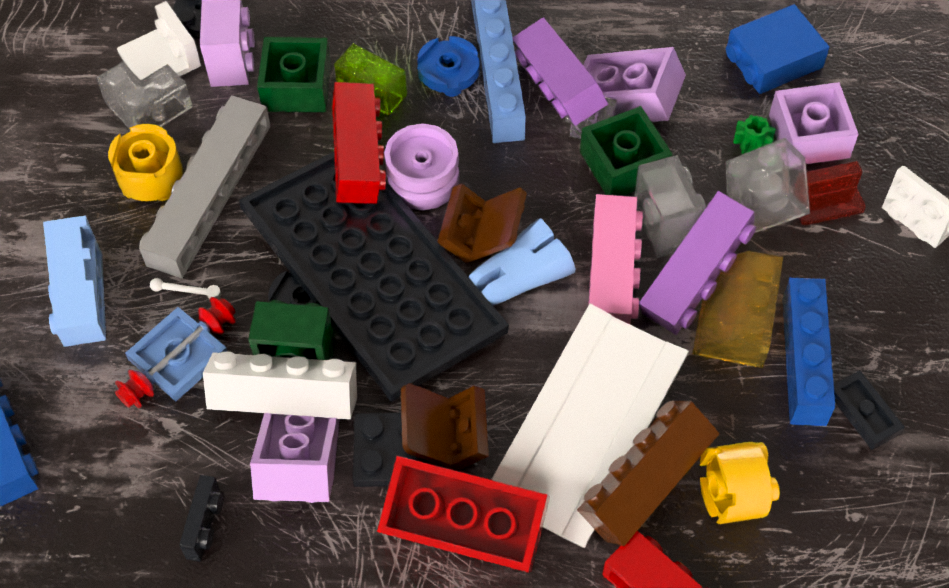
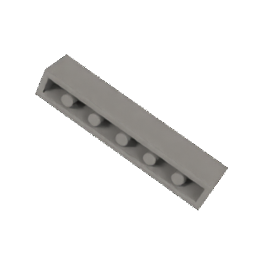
M231 95L226 105L219 109L211 130L205 132L202 144L197 153L190 157L182 178L174 183L171 196L165 206L159 208L150 231L146 232L140 240L139 249L147 267L183 279L271 127L265 105Z

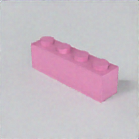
M596 194L589 304L591 303L613 317L630 324L631 319H638L639 298H633V289H639L640 268H634V260H640L642 240L635 239V232L642 229L643 211H636L637 197Z

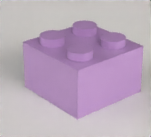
M202 0L200 48L211 87L249 85V72L254 71L253 53H249V49L255 46L253 28L248 29V26H250L249 8L243 7L242 0Z
M839 82L775 91L769 117L772 126L776 129L775 135L786 167L851 157L858 137V131Z

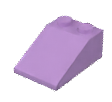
M674 47L587 55L583 64L598 83L608 103L599 112L615 116L642 106L651 122L669 120L686 76Z
M264 413L250 462L253 499L274 502H329L334 480L340 419Z

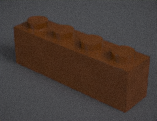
M672 400L664 404L656 414L657 419L650 427L642 430L633 439L634 445L630 450L610 465L608 469L609 474L602 482L594 485L586 492L584 496L585 501L577 511L605 542L625 546L720 434L692 401Z

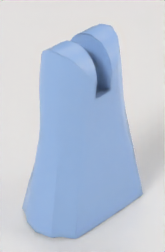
M540 218L523 230L511 247L501 250L481 264L468 278L482 291L481 293L493 306L530 289L574 274L576 268L570 252L557 238L554 240V233L544 220Z

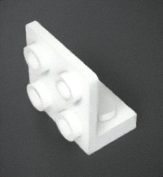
M166 1L155 6L158 19L155 20L156 30L117 48L120 57L144 92H148L201 66L195 41Z
M901 166L895 174L882 208L893 219L899 220L912 230L919 239L926 241L936 248L949 236V199L908 168Z

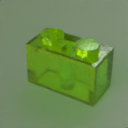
M354 43L334 63L337 82L374 84V96L380 98V111L388 116L407 96L405 70Z

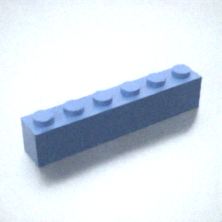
M471 0L493 143L525 140L526 116L506 0Z

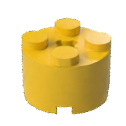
M153 124L135 125L130 127L131 132L122 137L121 134L116 136L110 144L108 158L123 195L138 201L168 200L174 183L183 176V166L173 138L167 134L165 129Z
M744 442L709 447L701 455L700 466H706L707 476L700 478L701 492L709 515L711 517H719L716 523L725 524L764 518L770 512L772 501L779 499V485L777 480L770 476L767 464L768 451L764 443Z

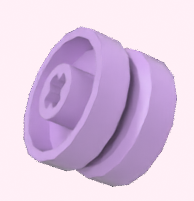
M429 124L409 125L397 131L387 142L384 152L387 182L410 209L422 211L435 209L449 202L452 188L459 184V154L456 141L447 131Z

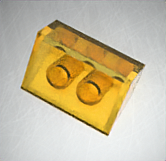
M746 251L737 254L733 265L726 273L724 271L720 272L715 280L717 286L708 300L702 299L692 354L763 368L771 343L783 257Z

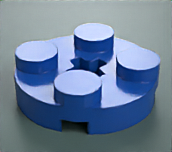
M449 36V41L444 40L440 42L439 38L427 42L418 53L417 69L419 80L430 89L444 92L447 96H458L462 90L470 87L479 76L480 60L478 52L472 43L463 38ZM451 61L454 62L453 67H443L442 64H449Z

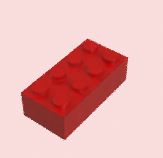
M397 456L377 532L513 569L532 572L550 496Z

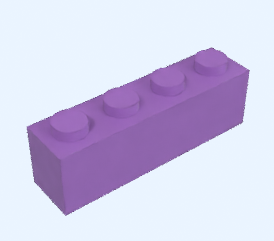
M544 17L512 37L517 47L515 51L516 59L523 68L528 66L526 71L535 84L541 82L538 86L546 99L550 101L554 98L551 103L561 118L567 116L576 126L608 105L596 80Z
M718 191L639 302L641 313L675 335L678 334L682 327L687 329L697 315L695 308L702 299L708 300L717 286L715 280L720 272L724 271L726 273L733 265L737 254L734 252L741 242L746 245L755 233L754 211Z

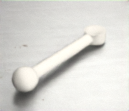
M154 278L150 282V288L155 292L166 289L207 295L209 299L211 297L219 299L221 296L220 288L216 285L201 288L165 283L159 278Z

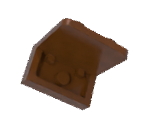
M463 184L453 187L437 243L465 263L511 247L518 236L517 231L525 208L524 203L527 192L519 187L485 201Z
M411 383L401 388L402 447L407 454L456 471L489 457L485 389L474 385L447 398Z

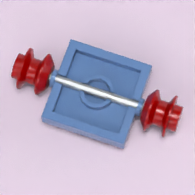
M211 297V307L208 310L202 307L198 308L199 323L177 307L125 353L128 360L140 371L129 369L128 375L130 379L126 383L118 380L115 382L119 388L115 391L116 396L128 408L133 405L141 408L140 398L144 395L153 397L154 390L152 384L155 383L174 401L179 400L203 378V371L212 353L228 352L227 348L213 337L210 332L223 335L222 325L225 322L232 325L236 323L233 316L236 311L233 306L224 298L218 300L215 297Z

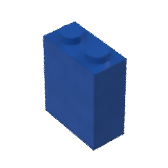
M795 4L730 30L726 46V53L730 61L736 63L743 72L746 82L750 85L752 84L759 94L823 68L829 50V45Z

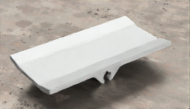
M590 303L492 480L549 495L550 500L543 528L585 549L595 529L577 509L585 501L584 496L586 492L594 485L601 483L609 474L608 469L617 458L624 456L634 445L633 439L642 430L650 427L689 351L627 324Z

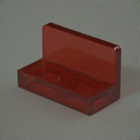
M858 161L794 175L788 195L802 225H810L865 211L866 205L857 188L863 172Z

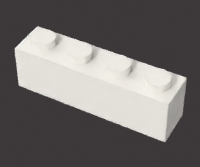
M232 352L212 353L203 371L207 409L351 419L357 401L356 362H344L339 359L315 360L299 356L286 358L271 357L267 354L242 355Z

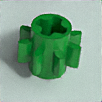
M750 115L745 122H737L733 143L740 144L742 154L746 153L759 157L763 149L771 150L776 129L769 127L767 118Z

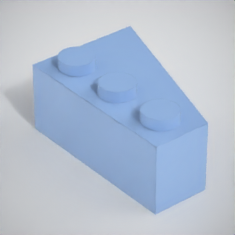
M86 215L43 222L50 282L48 292L53 313L49 314L52 334L58 335L64 347L105 341L106 326L102 252Z

